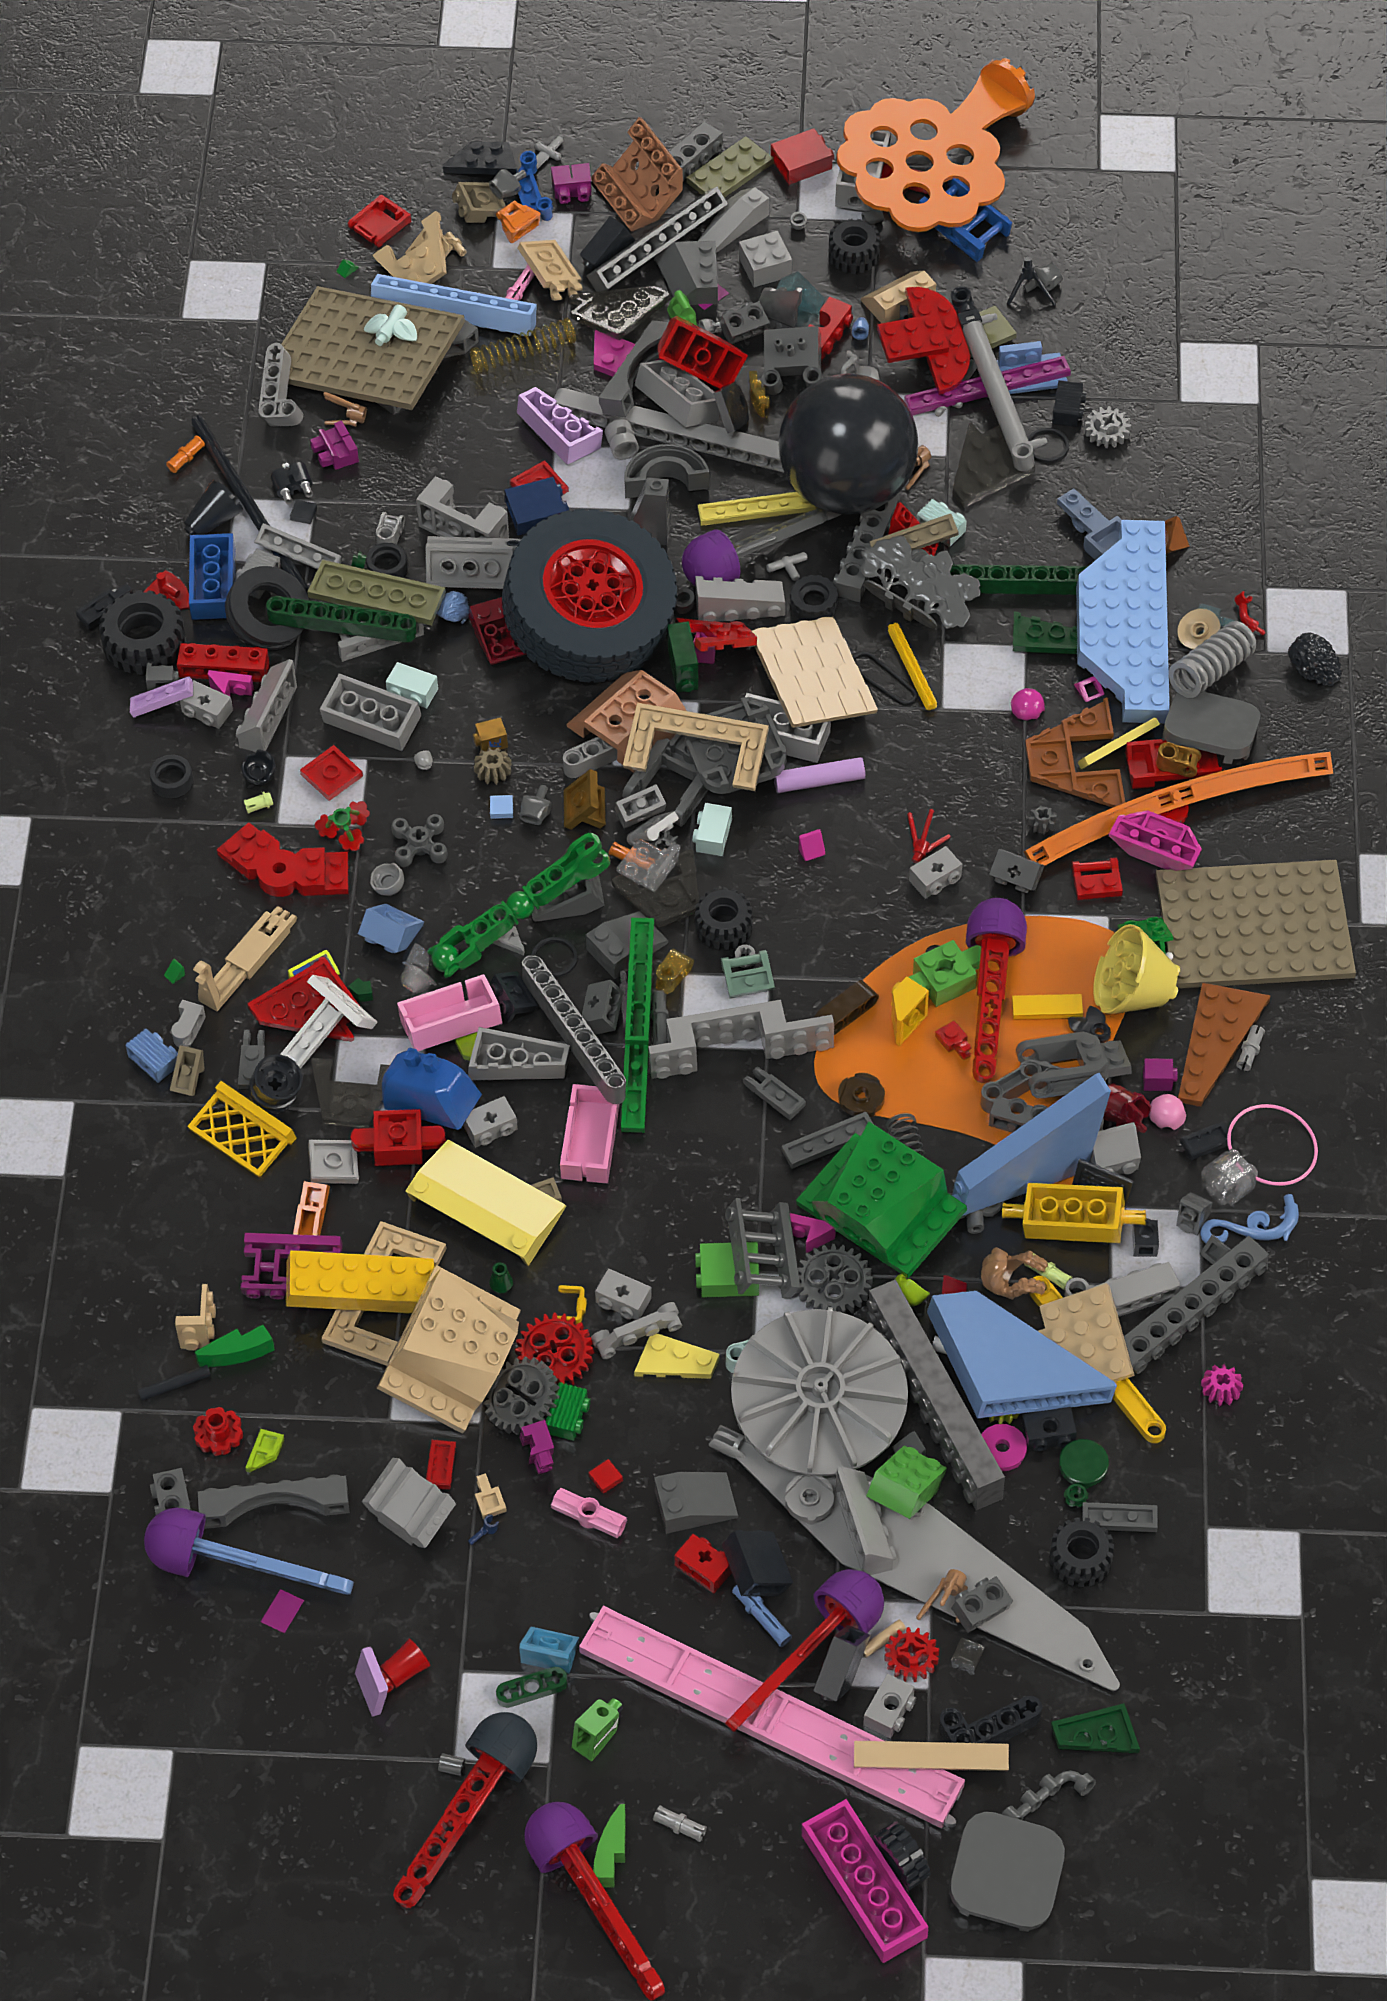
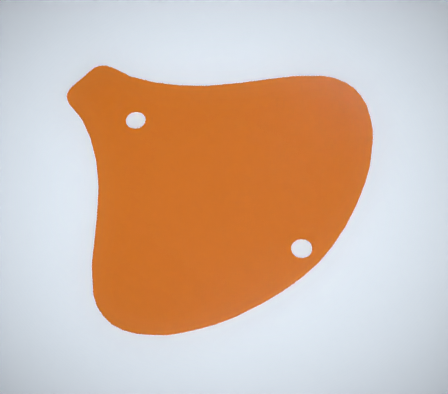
M1025 916L1027 923L1025 949L1020 954L1008 957L1005 1000L1002 1001L998 1050L993 1058L997 1059L996 1071L989 1082H995L1020 1067L1021 1062L1017 1058L1016 1047L1022 1041L1074 1033L1069 1027L1068 1018L1013 1019L1012 996L1082 994L1083 1017H1086L1089 1006L1101 1010L1100 1006H1097L1094 1001V977L1101 956L1105 957L1110 947L1107 943L1115 932L1079 919ZM967 924L922 938L887 959L865 977L863 981L879 995L878 1001L872 1008L834 1035V1048L816 1051L814 1069L817 1082L823 1092L837 1103H839L838 1089L845 1078L854 1077L856 1073H868L877 1077L885 1090L884 1104L874 1116L891 1118L901 1113H909L915 1116L916 1123L960 1132L996 1145L1012 1132L989 1126L990 1113L985 1112L980 1105L981 1090L986 1083L978 1082L972 1074L979 996H977L979 969L975 970L977 973L976 989L938 1007L928 998L927 1017L900 1046L895 1041L891 1017L892 989L897 982H902L906 976L913 975L914 958L926 953L927 948L932 945L941 946L952 940L955 941L961 951L968 949L966 945ZM988 962V967L991 970H999L996 962ZM986 983L989 991H997V986L994 983ZM987 1004L986 1007L989 1008L987 1017H990L993 1009L990 1004ZM1125 1012L1117 1014L1104 1013L1106 1017L1105 1023L1111 1029V1036L1108 1041H1113ZM955 1021L968 1036L967 1042L971 1046V1049L968 1051L971 1053V1056L963 1060L955 1049L948 1052L935 1037V1031ZM982 1025V1029L985 1033H993V1028L991 1025ZM980 1046V1050L983 1054H991V1049L989 1046ZM1027 1049L1023 1052L1022 1056L1029 1057L1034 1053V1050ZM1077 1058L1050 1062V1064L1061 1068L1079 1066ZM985 1066L978 1068L982 1076H989L988 1068ZM1029 1090L1017 1098L1023 1099L1030 1106L1039 1104L1048 1108L1064 1096L1036 1098ZM865 1092L855 1094L858 1098H866ZM902 1117V1118H899V1119H896V1120H901V1119H904V1118H911V1117ZM1074 1176L1053 1184L1072 1185Z

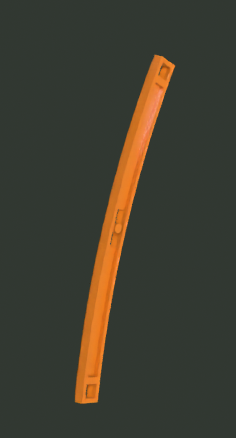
M1331 753L1307 754L1260 762L1182 782L1101 812L1043 840L1023 852L1027 859L1035 862L1040 857L1046 855L1045 858L1038 861V863L1045 866L1094 840L1108 835L1117 817L1120 815L1126 816L1147 810L1161 814L1201 800L1248 788L1302 778L1333 774ZM1324 760L1323 763H1315L1314 761ZM1189 787H1190V789H1191V790H1188V791H1185V792H1182V793L1179 792L1180 790H1183V789H1186V788H1189ZM1170 794L1169 797H1166V798H1163V799H1160V800H1159V798H1158V797H1161V796H1165V795ZM1188 795H1193V796H1191V797H1187V798L1181 799L1182 797H1185V796H1188ZM1172 801V803L1161 806L1163 803ZM1040 849L1043 850L1042 852L1033 856V853L1039 851Z

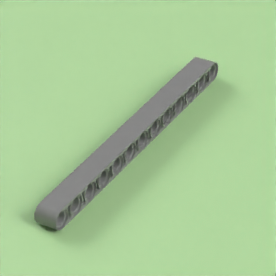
M566 388L558 389L553 398L557 401L556 404L572 410L573 415L579 419L583 417L592 425L606 428L609 423L618 419H624L630 422L636 436L680 445L692 450L784 472L779 457L778 441L738 431L727 434L726 428L710 424L685 427L669 414L634 405L626 417L603 415L598 396Z

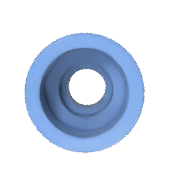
M860 317L853 323L852 336L858 340L867 338L869 324L865 318Z

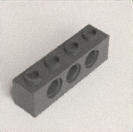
M703 122L669 151L683 169V181L701 165L706 164L715 153L720 152L723 147V133L708 123Z

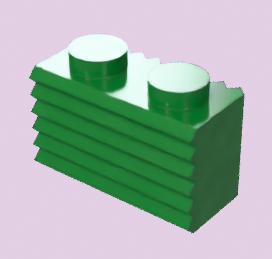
M560 1382L558 1384L560 1389L556 1391L559 1398L553 1400L557 1407L550 1408L549 1412L552 1416L547 1417L546 1424L550 1435L574 1441L576 1433L580 1434L582 1431L584 1420L581 1418L583 1412H588L591 1399L587 1398V1389Z

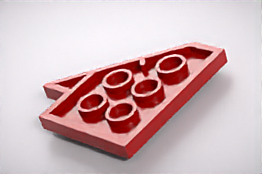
M323 958L247 1003L260 1025L299 1032L326 999L307 982L312 975L329 978L357 1004L358 1002L327 959ZM344 1015L327 1037L349 1042L354 1041V1035L346 1026L350 1020Z

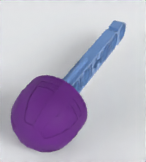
M184 1508L164 1510L151 1520L145 1532L144 1545L150 1560L158 1568L177 1575L188 1577L196 1556L199 1554L341 1594L350 1595L354 1582L346 1578L204 1540L202 1535L206 1515Z

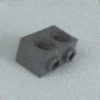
M759 301L756 303H746L737 310L730 309L725 311L719 324L727 341L730 344H734L763 333L764 330L768 329L770 322ZM748 316H755L757 320H751ZM734 322L738 324L739 327H733L730 325V323Z
M182 1468L153 1474L154 1484H150L153 1499L158 1498L159 1505L154 1506L156 1515L172 1507L191 1510ZM166 1486H174L170 1490H164Z
M997 1576L990 1580L986 1577L975 1585L976 1588L970 1592L964 1590L955 1597L956 1601L951 1609L967 1633L1009 1609L1013 1599ZM986 1593L994 1594L996 1600L988 1599ZM965 1605H972L976 1612H969Z

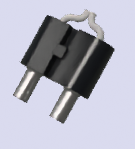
M296 462L290 465L288 463L282 464V468L276 469L271 473L270 477L277 495L284 498L287 505L293 502L291 496L294 495L293 491L297 489L299 493L304 491L306 497L313 495L311 491L313 482L303 462Z

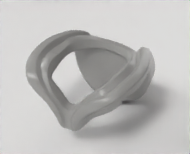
M850 350L847 351L846 356L849 360L842 366L841 374H848L846 370L853 364L855 374L879 380L877 369L871 366H859L856 361L857 356Z

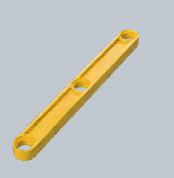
M1033 1277L1044 1282L1046 1290L1042 1295L1029 1292L1038 1306L1063 1298L1046 1277ZM1128 1378L1115 1382L1117 1387L1113 1400L1148 1442H1161L1166 1433V1426ZM1157 1426L1161 1429V1433L1157 1436L1151 1435L1148 1432V1428Z

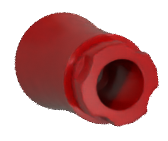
M409 1638L395 1654L379 1666L388 1687L387 1693L393 1690L394 1687L398 1688L405 1681L431 1665L419 1647Z

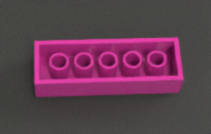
M847 1799L802 1823L803 1839L882 1963L927 1939L928 1925Z

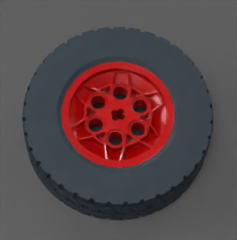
M574 509L573 512L568 510L561 512L559 515L549 516L546 520L544 519L537 523L535 527L533 526L523 536L509 562L502 592V609L511 637L515 643H518L519 649L524 654L526 653L531 661L537 662L539 667L546 671L550 670L552 674L559 677L565 676V679L573 681L577 679L579 682L590 683V681H594L595 683L605 682L607 679L608 681L615 680L627 672L636 671L656 654L667 635V627L671 623L675 611L677 581L671 560H668L669 556L664 548L661 549V544L655 537L652 538V534L645 528L642 529L634 521H628V518L619 514L616 516L612 512L604 510L600 512L598 509L586 511L585 509Z

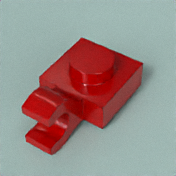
M955 1021L935 1031V1037L948 1052L955 1049L963 1060L971 1056V1053L968 1051L971 1049L970 1044L967 1042L968 1036Z

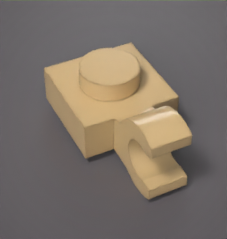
M486 1473L476 1476L480 1492L475 1494V1499L482 1518L485 1519L487 1515L495 1516L506 1512V1506L499 1487L491 1489Z

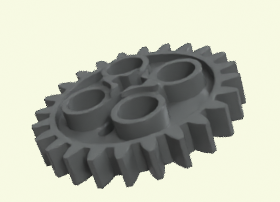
M832 1244L831 1250L822 1245L821 1252L814 1248L813 1256L806 1253V1261H799L800 1289L796 1293H800V1301L806 1300V1308L814 1305L813 1310H828V1307H832L833 1311L845 1313V1310L848 1309L851 1313H854V1305L861 1308L862 1300H868L867 1293L872 1289L873 1277H871V1268H867L868 1261H861V1253L854 1256L853 1248L846 1252L844 1245L839 1250H836L835 1244ZM830 1264H836V1265H838V1266H837V1267H830L829 1265H830ZM813 1279H820V1280H822V1281H820V1282H814V1281H812V1280H813ZM847 1279H853V1280H855V1281H854V1282H848V1281H846V1280H847ZM830 1294H837V1295H839V1296H837V1297H831V1296H829V1295H830Z
M524 1357L522 1362L515 1358L514 1365L507 1361V1369L503 1370L501 1368L499 1376H497L490 1388L491 1390L486 1395L489 1400L483 1402L488 1408L485 1413L490 1416L489 1420L500 1430H505L509 1434L513 1431L516 1435H519L521 1427L542 1421L545 1415L551 1417L552 1414L548 1411L549 1408L557 1407L552 1401L559 1398V1395L554 1392L560 1389L555 1383L558 1378L553 1375L554 1371L543 1361L539 1362L534 1357L532 1360ZM507 1386L514 1387L521 1394L535 1402L536 1405L532 1406L522 1397L509 1390Z

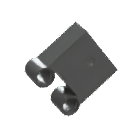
M818 326L764 330V373L761 380L768 394L776 395L781 392L783 383L780 376L803 375L806 387L823 379L821 372V333ZM812 377H818L815 381H809ZM771 380H777L774 384H768Z

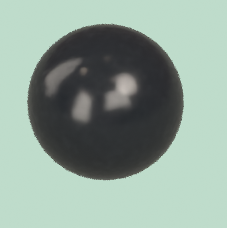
M859 374L829 376L818 380L803 390L786 411L781 424L778 443L782 468L792 487L810 504L837 514L865 513L877 509L893 499L904 488L912 475L918 456L919 445L915 420L904 400L885 383Z

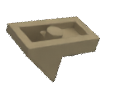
M179 1045L170 1091L190 1096L195 1095L199 1073L204 1072L203 1050Z

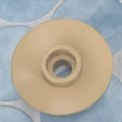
M1196 609L1190 611L1181 619L1178 625L1179 640L1185 647L1193 650L1221 629L1220 621L1210 610ZM1204 630L1202 634L1198 635L1199 631Z

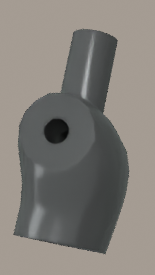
M502 169L489 182V188L500 200L512 197L520 192L521 185L518 181L525 178L527 174L524 170H521L512 175L506 169Z
M1054 263L1034 268L1048 291L1052 290L1063 280L1062 274ZM1035 279L1023 285L1027 293L1039 286Z
M540 785L536 796L523 797L519 815L522 821L540 825L543 819L550 814L552 802L544 799L548 790L547 786Z

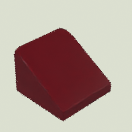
M943 1275L942 1294L966 1292L967 1283Z

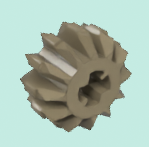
M489 747L487 752L481 750L479 756H475L474 772L478 774L479 780H485L487 785L491 781H494L497 785L498 780L505 781L506 776L510 775L511 759L506 751L500 752L499 747L495 750Z

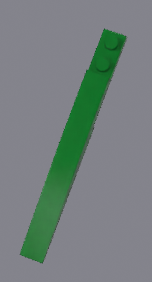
M631 918L624 1058L626 1099L622 1102L621 1132L645 1133L654 918Z

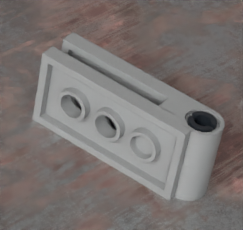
M428 536L426 543V583L441 587L503 589L511 556L520 539Z

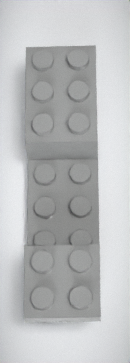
M781 1000L666 1019L668 1043L648 1046L651 1079H663L672 1075H686L697 1071L696 1047L704 1048L713 1044H727L736 1040H750L760 1036L765 1059H779L783 1056L802 1055L806 1052L825 1051L829 1048H834V1021L832 1015L786 1023Z

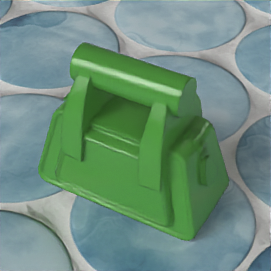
M681 290L676 291L667 308L670 317L678 316L697 325L695 311L690 306L687 296Z

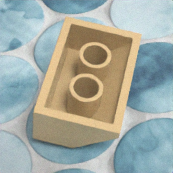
M915 271L862 297L861 301L881 323L892 322L900 319V305H907L908 314L912 313L905 294L906 287H923L936 291V283L925 271Z

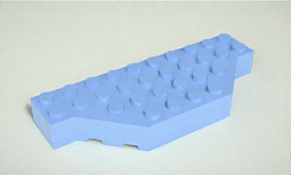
M1121 520L1119 541L1078 576L1076 587L1077 664L1083 669L1086 668L1103 687L1109 688L1116 695V698L1122 703V722L1145 723L1155 717L1159 723H1165L1169 712L1165 521Z

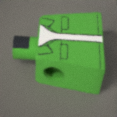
M611 1699L608 1704L603 1700H597L575 1721L572 1748L590 1761H593L617 1731L619 1713L623 1710L622 1704L616 1699Z

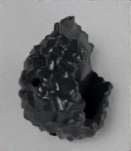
M1311 632L1302 633L1295 639L1288 649V657L1304 679L1316 680L1317 684L1322 683L1323 686H1333L1334 683L1340 680L1342 674L1340 669L1341 663L1329 641Z

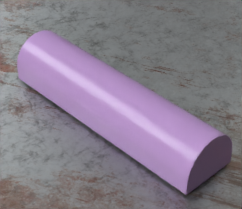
M863 758L783 770L780 775L774 778L776 792L783 793L865 779Z

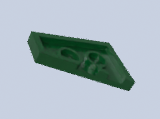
M1124 1703L1051 1722V1728L1058 1749L1140 1752V1747Z

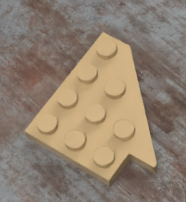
M1107 1283L1039 1306L1045 1329L1038 1332L1114 1382L1135 1376L1111 1289Z

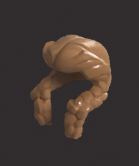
M997 1247L993 1248L991 1254L983 1260L981 1271L983 1285L993 1293L1009 1299H1014L1029 1292L1042 1295L1045 1292L1046 1286L1040 1280L1021 1278L1011 1287H1009L1008 1281L1013 1271L1024 1263L1032 1268H1036L1038 1271L1045 1272V1268L1048 1266L1047 1261L1038 1255H1033L1032 1251L1008 1256L1007 1252Z

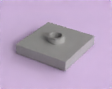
M309 1140L308 1151L312 1183L358 1184L357 1152L352 1148L351 1140Z

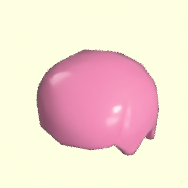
M1163 1094L1152 1100L1150 1104L1152 1108L1149 1115L1151 1121L1159 1128L1171 1127L1175 1130L1184 1124L1186 1112L1180 1099L1171 1094Z

